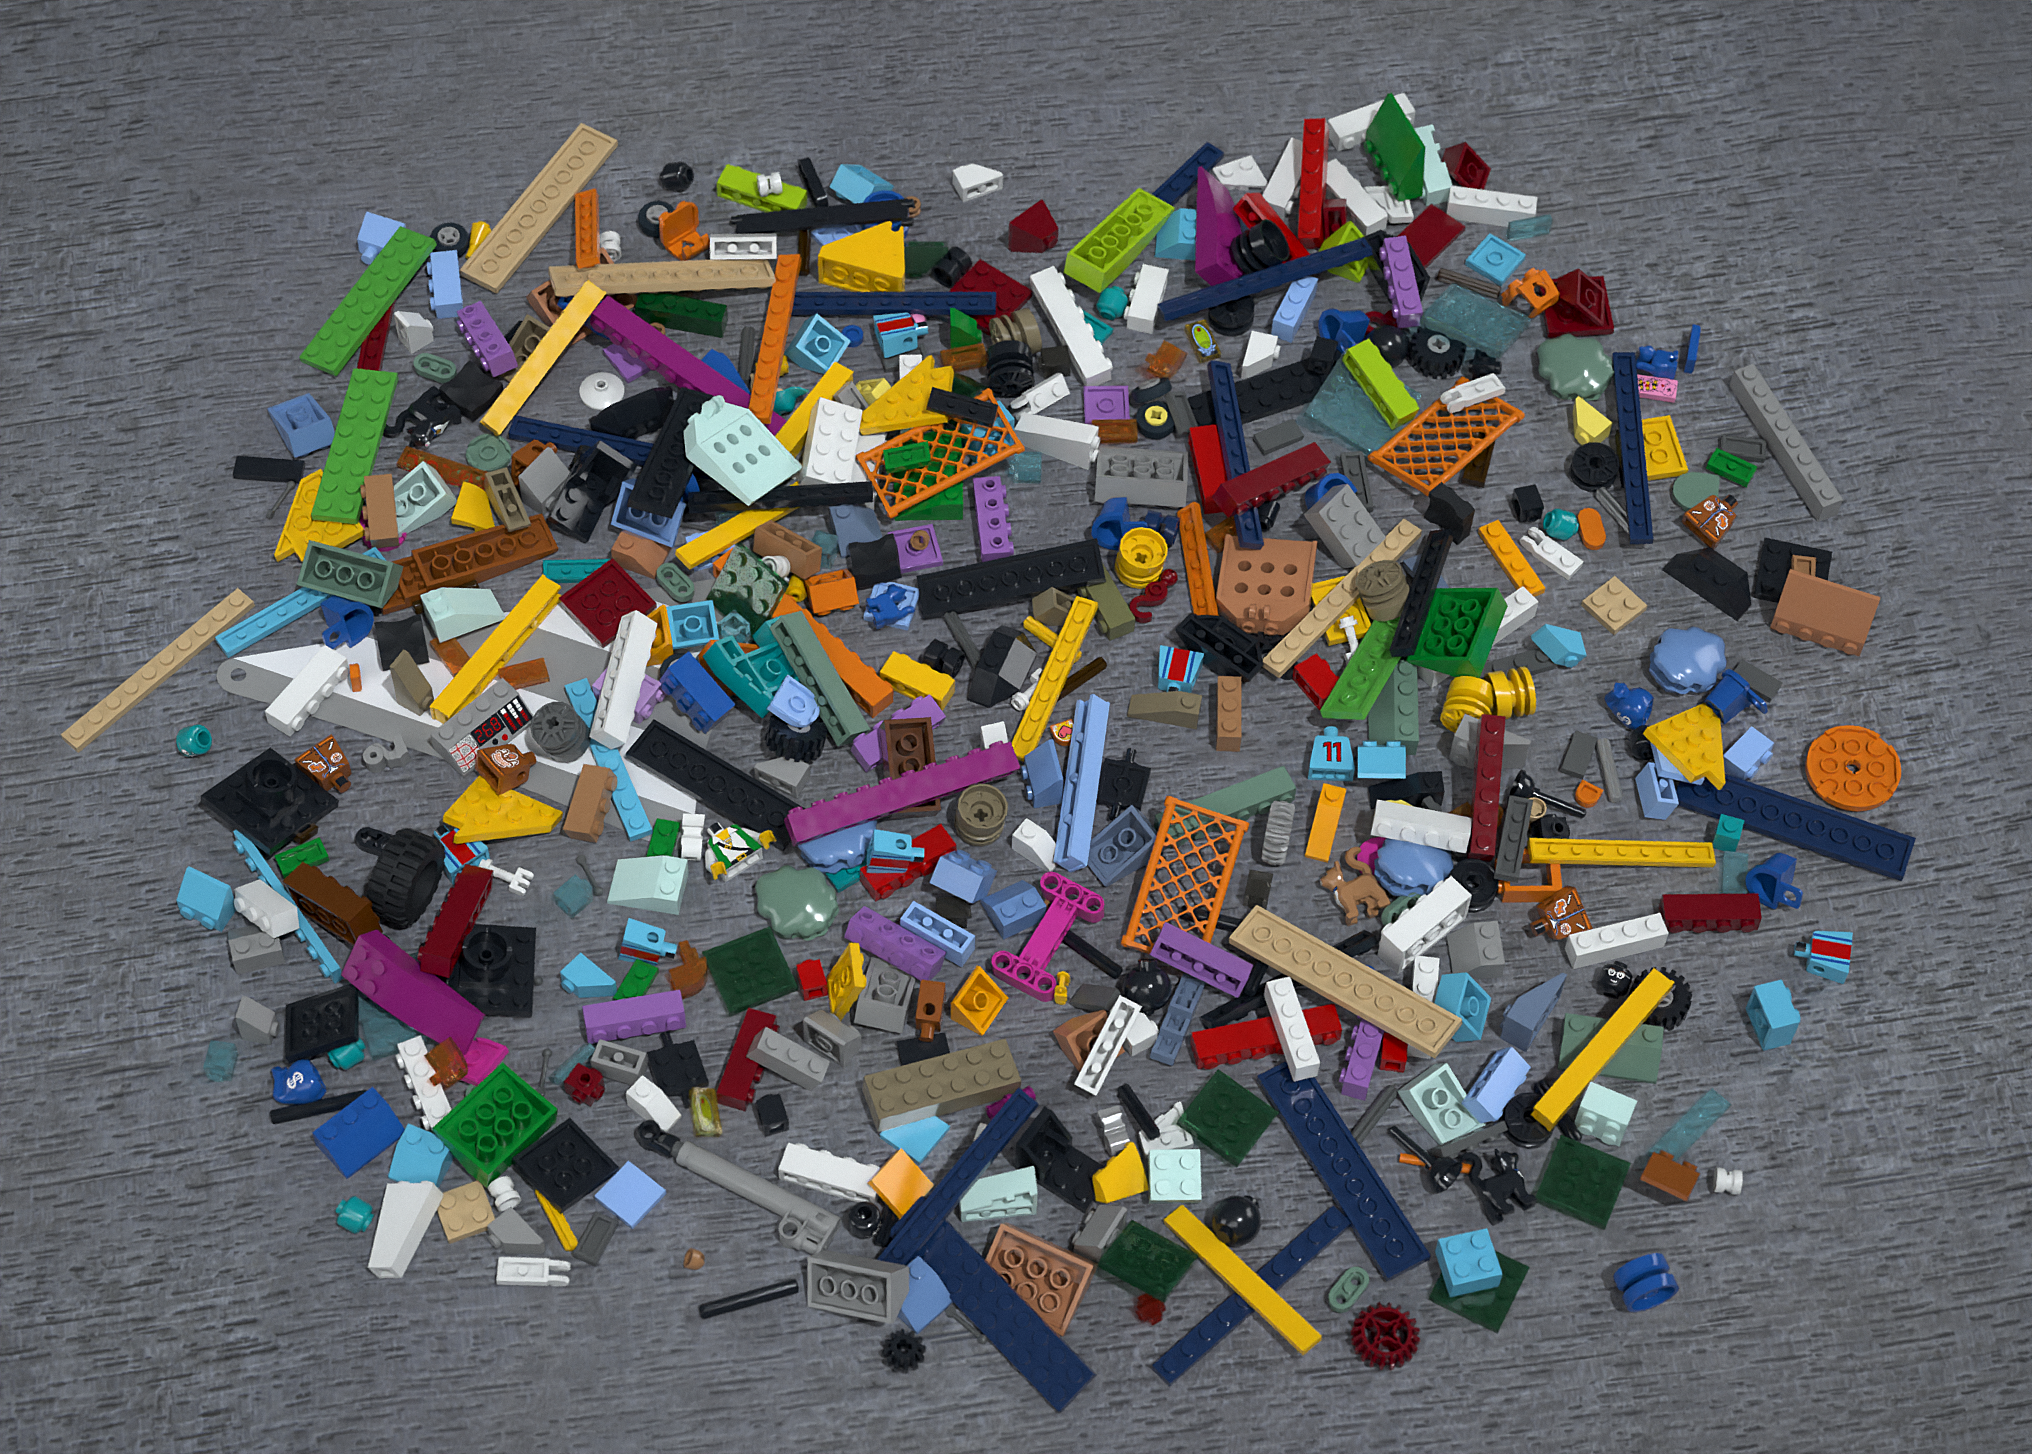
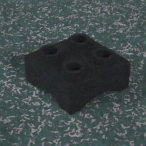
M471 360L463 366L453 379L439 387L441 391L440 398L450 406L455 405L461 410V414L472 422L489 409L504 390L503 383L485 374Z
M1441 482L1429 492L1430 503L1424 518L1443 529H1452L1454 534L1452 541L1458 545L1470 535L1475 509L1468 501L1460 498L1452 488L1447 487Z
M893 533L872 542L849 543L852 573L857 588L902 578L898 547Z
M421 614L396 622L380 621L374 623L383 671L390 670V665L403 650L408 651L416 665L430 662Z

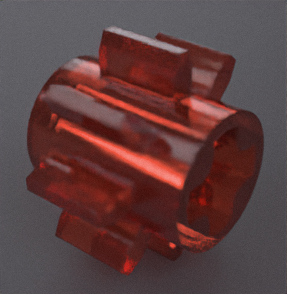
M1146 1292L1137 1297L1138 1305L1134 1307V1310L1143 1324L1150 1322L1153 1326L1163 1320L1162 1313L1166 1311V1307L1159 1295L1150 1296Z

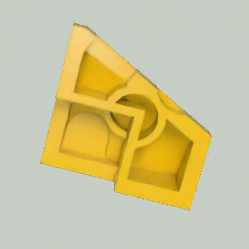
M463 481L451 517L452 524L473 527L475 532L495 527L488 496L483 489Z
M1126 1142L1124 1144L1126 1148L1117 1157L1112 1156L1107 1161L1106 1166L1103 1169H1099L1092 1176L1096 1201L1110 1203L1149 1190L1143 1164L1134 1142Z

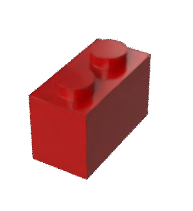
M1316 653L1294 666L1293 680L1320 711L1340 676H1336L1330 669L1328 662L1325 659H1321Z

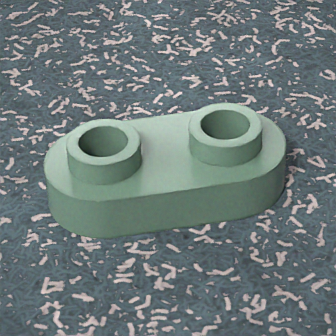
M429 353L419 354L414 359L415 371L420 376L444 384L457 375L455 364L449 360Z
M664 563L658 567L657 580L659 584L675 600L686 602L693 598L695 594L694 584L678 566L673 563Z
M1412 892L1408 896H1399L1384 909L1381 917L1383 925L1395 923L1405 909L1408 908L1410 910L1415 906L1421 895Z
M1360 1267L1349 1268L1330 1290L1328 1296L1329 1307L1338 1313L1349 1311L1367 1289L1369 1283L1368 1273ZM1357 1280L1360 1284L1353 1285L1351 1281ZM1341 1298L1345 1303L1339 1304L1336 1299Z

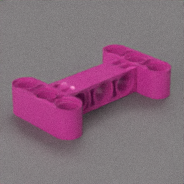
M1047 872L1041 877V894L1052 904L1021 955L1017 957L1007 951H998L991 959L995 977L1042 1002H1049L1055 998L1056 980L1054 976L1044 970L1077 916L1088 922L1097 923L1103 919L1105 914L1104 900L1100 895L1055 872ZM1051 883L1057 885V887L1054 889L1046 888V886ZM1074 894L1077 895L1078 898L1075 900H1069L1067 896ZM1096 905L1099 907V909L1096 911H1090L1088 907ZM1001 962L1009 964L1006 968L997 967ZM1022 973L1030 975L1027 979H1020L1018 976ZM1043 984L1051 986L1047 991H1043L1039 987Z

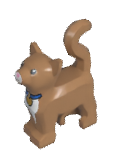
M1352 847L1346 851L1345 859L1346 863L1352 868L1362 871L1361 876L1345 882L1338 861H1335L1334 867L1328 870L1320 879L1321 886L1326 887L1333 893L1336 904L1346 913L1345 922L1347 927L1358 922L1357 917L1359 913L1357 905L1362 903L1367 905L1366 915L1370 919L1378 916V908H1386L1391 904L1385 891L1380 887L1375 876L1372 875V869L1369 865L1355 859V855L1361 852L1360 847Z

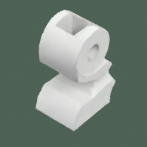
M683 813L682 859L701 860L703 840L701 835L705 818L703 814Z

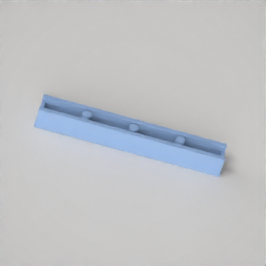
M1091 694L1089 700L1085 702L1080 699L1076 702L1053 861L1067 869L1070 873L1087 867L1110 706L1109 702L1104 701L1095 694Z

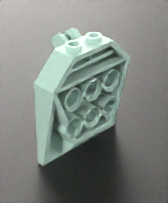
M720 395L712 397L710 401H706L702 405L701 414L696 412L687 421L689 425L683 431L686 457L748 506L803 468L749 409L726 403Z

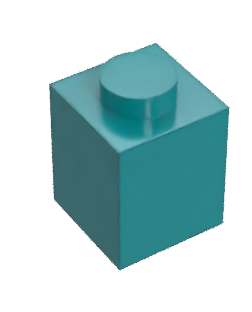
M1721 814L1712 842L1713 848L1735 854L1744 820Z

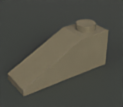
M507 467L485 473L484 489L491 506L508 532L531 526Z
M403 650L390 665L397 704L421 716L425 710L430 709L429 706L434 701L432 687L408 651Z
M1182 691L1135 694L1131 696L1127 717L1197 729L1202 695Z

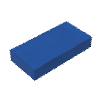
M1692 325L1684 373L1692 374L1695 367L1701 332L1699 325Z

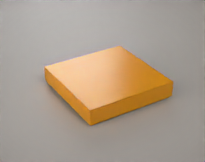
M902 1148L897 1150L868 1182L899 1219L921 1196H925L934 1186Z

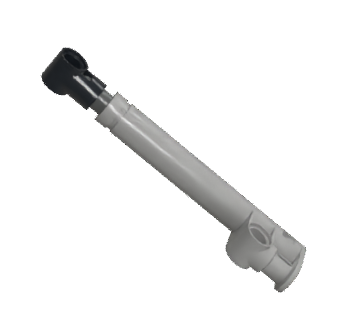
M646 1120L639 1125V1143L644 1150L656 1151L668 1158L675 1157L677 1164L687 1167L689 1170L782 1216L783 1219L779 1224V1240L783 1247L788 1249L795 1248L799 1251L803 1249L814 1255L827 1250L836 1236L842 1223L841 1217L700 1146L697 1147L696 1144L690 1141L680 1142L679 1137L661 1129L656 1121ZM648 1133L655 1134L652 1138L645 1137ZM790 1230L796 1232L793 1236H787L784 1233Z

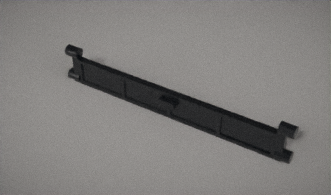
M906 198L731 216V223L736 225V234H768L887 221H901L903 227L914 226L913 217L908 218V210L914 207V199Z

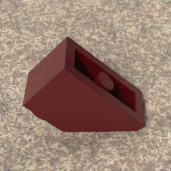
M1347 198L1325 199L1323 206L1325 240L1348 222Z

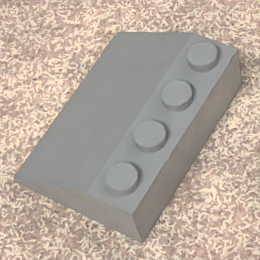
M1098 446L1100 452L1097 456L1095 501L1104 504L1111 498L1127 497L1128 505L1143 504L1148 507H1156L1158 505L1174 509L1186 506L1188 452Z

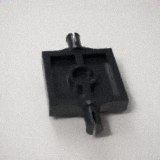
M1131 748L1127 749L1125 760L1109 758L1104 760L1096 803L1112 807L1109 819L1112 821L1114 814L1115 819L1120 815L1121 809H1127L1133 805L1141 811L1151 768L1134 762L1137 753L1135 749L1132 750V753Z
M666 1031V1035L663 1032L660 1034L664 1047L646 1053L655 1084L667 1097L682 1096L685 1108L689 1109V1105L692 1108L694 1107V1101L691 1093L697 1089L709 1086L695 1041L691 1040L674 1044L670 1032Z

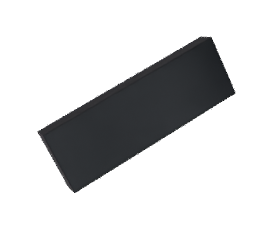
M932 387L926 410L992 428L998 405Z
M237 456L233 477L234 479L284 483L293 481L299 484L300 480L303 479L305 461Z

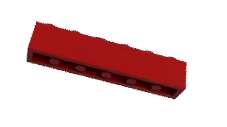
M1326 118L1304 119L1298 240L1305 249H1320L1324 242L1323 206L1326 199L1329 128Z
M1335 1004L1302 1010L1314 1045H1331L1340 1040L1342 1027ZM1271 1016L1191 1033L1190 1045L1197 1069H1213L1221 1064L1229 1063L1233 1065L1246 1059L1258 1060L1270 1054H1284Z

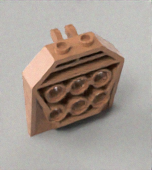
M1226 534L1216 596L1218 613L1246 633L1264 632V634L1284 635L1294 629L1310 613L1317 541L1263 538L1264 546L1261 550L1239 547L1238 536Z

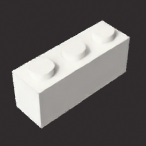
M711 234L710 260L777 259V234Z
M1143 264L1141 272L1136 273L1134 285L1137 286L1136 289H1131L1129 297L1131 306H1126L1124 319H1127V329L1153 334L1159 313L1157 304L1162 302L1168 283V269Z
M259 879L234 889V906L236 910L271 937L276 938L299 929L297 907Z

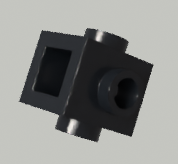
M1476 348L1474 358L1469 361V372L1472 373V380L1493 373L1496 376L1500 375L1502 362L1499 361V349Z
M1547 814L1530 823L1532 838L1569 839L1570 828L1567 825L1566 817Z

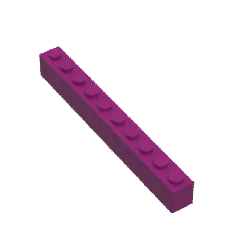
M607 296L591 313L590 325L595 331L603 333L615 345H620L626 349L632 357L640 359L649 369L663 375L669 383H674L680 388L684 387L713 396L720 395L725 399L726 403L749 409L750 394L610 296ZM773 411L771 424L763 425L775 437L787 420Z
M997 741L990 744L989 749L981 751V748L973 749L967 752L968 756L959 758L958 755L945 759L946 763L937 765L936 762L923 767L922 771L916 773L914 770H909L902 773L901 778L893 780L892 777L880 780L877 786L870 787L867 784L857 788V792L849 795L847 792H842L835 795L834 800L825 802V799H821L811 803L812 807L804 810L802 806L788 811L789 814L784 819L793 847L964 791L972 785L985 784L1015 774L1020 769V765L1011 741L1004 744L1003 741Z

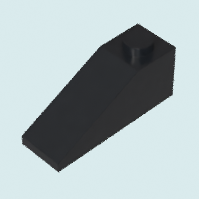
M1442 771L1417 772L1407 775L1406 778H1396L1368 787L1371 809H1375L1377 800H1403L1414 807H1420L1423 799L1431 796L1435 803L1441 806L1445 792Z

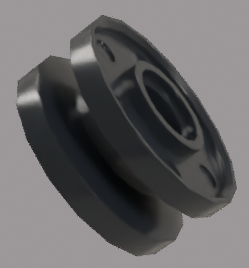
M1246 295L1238 300H1231L1221 303L1216 307H1209L1208 321L1211 328L1223 336L1235 337L1243 335L1253 325L1254 301L1250 295Z
M1599 442L1583 444L1573 455L1570 465V477L1581 490L1590 493H1596L1601 487H1605L1608 490L1614 484L1620 466L1619 457L1608 445Z
M1472 858L1461 860L1455 864L1448 878L1452 876L1472 895L1468 912H1481L1492 905L1496 897L1499 879H1494V868L1487 862ZM1467 884H1474V885H1476L1477 887L1472 888V887L1468 886Z
M1532 1092L1520 1093L1513 1097L1506 1106L1502 1121H1505L1508 1130L1503 1133L1510 1142L1518 1147L1525 1149L1539 1148L1546 1144L1553 1134L1555 1126L1549 1132L1545 1126L1531 1116L1534 1106L1543 1097L1540 1094ZM1524 1118H1530L1534 1123H1528Z

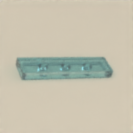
M1711 1089L1648 1152L1647 1156L1651 1158L1653 1152L1659 1154L1660 1150L1674 1155L1673 1161L1676 1162L1730 1108L1731 1103L1714 1089Z

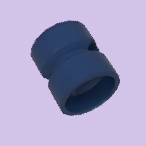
M1149 509L1144 522L1147 523L1148 528L1158 532L1165 539L1167 545L1173 546L1178 534L1180 518L1172 515L1163 517L1161 512ZM1162 523L1166 524L1164 534L1160 533Z

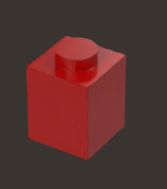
M820 959L805 960L801 964H797V978L804 1001L828 996L827 981Z
M1384 1033L1381 1043L1379 1070L1404 1073L1408 1043L1390 1033Z

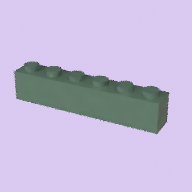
M798 611L782 615L770 627L773 635L802 685L814 694V700L820 709L819 715L837 746L853 743L857 736L862 733L866 734L870 730L868 724L803 612Z
M1281 766L1187 803L1238 820L1247 821L1254 815L1268 813L1274 801L1291 803L1295 800L1296 786L1286 768ZM1175 807L1174 810L1180 817L1191 813V811ZM1164 812L1155 815L1154 828L1157 832ZM1197 814L1204 825L1214 821L1212 818ZM1190 816L1183 820V824L1188 832L1199 828L1195 817ZM1220 821L1223 829L1230 825ZM1177 823L1169 826L1168 834L1173 839H1178L1184 836V831L1180 824ZM1212 824L1205 829L1207 833L1215 830L1221 831L1217 824ZM1198 831L1191 835V839H1201L1205 835L1202 831ZM1184 838L1176 842V846H1182L1188 839Z

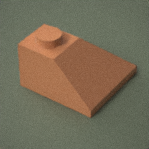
M623 530L611 551L612 558L622 568L655 580L658 567L664 564L672 548Z
M1105 1010L1071 1018L1053 1030L1063 1053L1079 1072H1081L1108 1019ZM1121 1046L1116 1057L1125 1052L1123 1046Z

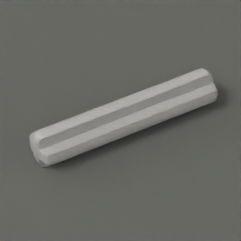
M1607 738L1598 739L1596 747L1609 800L1612 803L1620 802L1623 794L1610 741Z

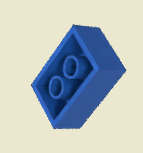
M689 651L668 667L659 680L662 690L676 700L679 710L687 713L692 719L694 727L699 731L702 730L704 734H707L724 720L735 706L734 702Z

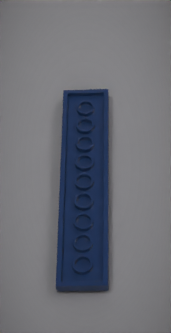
M1725 774V785L1721 790H1718L1704 777L1701 785L1680 781L1676 791L1679 802L1678 806L1719 819L1721 814L1744 820L1743 828L1899 881H1902L1916 840L1915 837Z
M1287 1061L1258 1075L1257 1081L1335 1203L1349 1220L1350 1226L1386 1282L1430 1260V1253L1315 1077L1293 1081Z
M921 1196L891 1228L890 1236L893 1239L926 1200L924 1196ZM947 1219L944 1220L913 1258L914 1260L919 1256L937 1273L950 1293L949 1298L1058 1412H1063L1097 1375Z

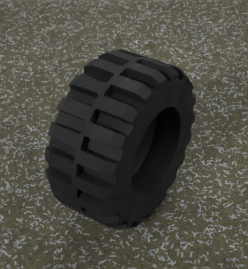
M411 828L398 830L395 835L391 836L377 859L368 884L367 898L373 904L372 910L376 915L405 926L413 924L420 918L421 914H424L426 907L431 903L432 897L436 893L439 880L442 877V869L445 865L446 853L440 840Z

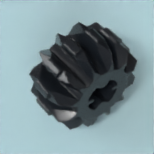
M903 1328L900 1330V1335L892 1332L890 1334L891 1340L885 1339V1349L882 1350V1356L887 1358L885 1360L886 1365H894L893 1370L895 1373L900 1368H903L905 1374L908 1373V1367L917 1370L918 1363H923L925 1360L923 1354L926 1353V1346L921 1345L923 1338L921 1336L915 1337L913 1330L907 1335ZM901 1349H906L907 1353H902Z

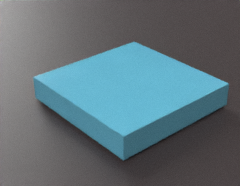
M1489 233L1466 259L1465 265L1502 286L1525 260L1526 254Z
M933 1116L882 1131L880 1138L896 1150L902 1148L911 1160L920 1166L947 1134L950 1126L938 1117Z

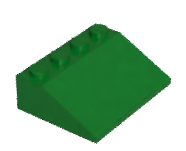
M1388 93L1366 131V141L1363 142L1365 152L1371 156L1374 167L1379 169L1382 180L1388 184L1391 195H1394L1398 202L1423 196L1426 147L1393 94Z
M932 431L923 434V440L934 441L937 432ZM942 434L938 443L948 445L953 436ZM960 437L955 439L954 447L962 448ZM911 439V440H909V441L903 443V446H905V445H910V444H915V443H917V442H914V441ZM936 448L933 457L944 458L947 449ZM952 451L948 460L958 462L961 459L962 453ZM932 461V465H929L927 470L939 472L942 463ZM946 465L942 474L948 477L956 474L957 466ZM907 470L894 472V478L903 479ZM910 472L907 481L919 482L922 473ZM926 475L922 484L930 487L937 483V477ZM963 481L899 512L898 516L895 517V521L963 520ZM894 482V493L899 491L900 483ZM906 485L902 495L909 498L917 494V487Z
M1436 588L1415 654L1408 656V663L1453 677L1473 676L1480 678L1508 607L1499 589Z
M502 1062L444 1116L432 1130L468 1173L488 1188L491 1182L496 1180L512 1165V1158L537 1141L556 1123L558 1109Z

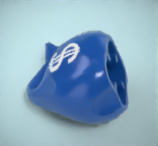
M1615 682L1613 690L1607 693L1604 698L1607 706L1618 720L1631 730L1645 725L1653 708L1654 697L1647 690L1640 687L1628 689L1625 683Z
M298 1060L289 1069L287 1067L280 1068L279 1066L271 1069L274 1077L273 1097L279 1103H312L320 1100L327 1092V1088L317 1068L310 1060Z

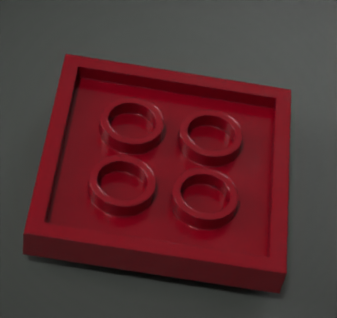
M981 259L949 291L996 292V315H968L977 321V329H981L983 333L990 337V319L996 317L1000 319V316L1007 315L1011 320V313L1020 310L1033 296L1031 289Z
M1604 276L1590 277L1605 290L1603 326H1597L1563 300L1558 299L1554 305L1543 311L1548 338L1560 337L1563 334L1589 336L1614 333V324ZM1552 279L1557 288V279ZM1538 286L1540 297L1545 296L1544 288Z
M613 558L558 598L559 603L602 648L616 639L622 616L635 610L647 616L657 608V603Z

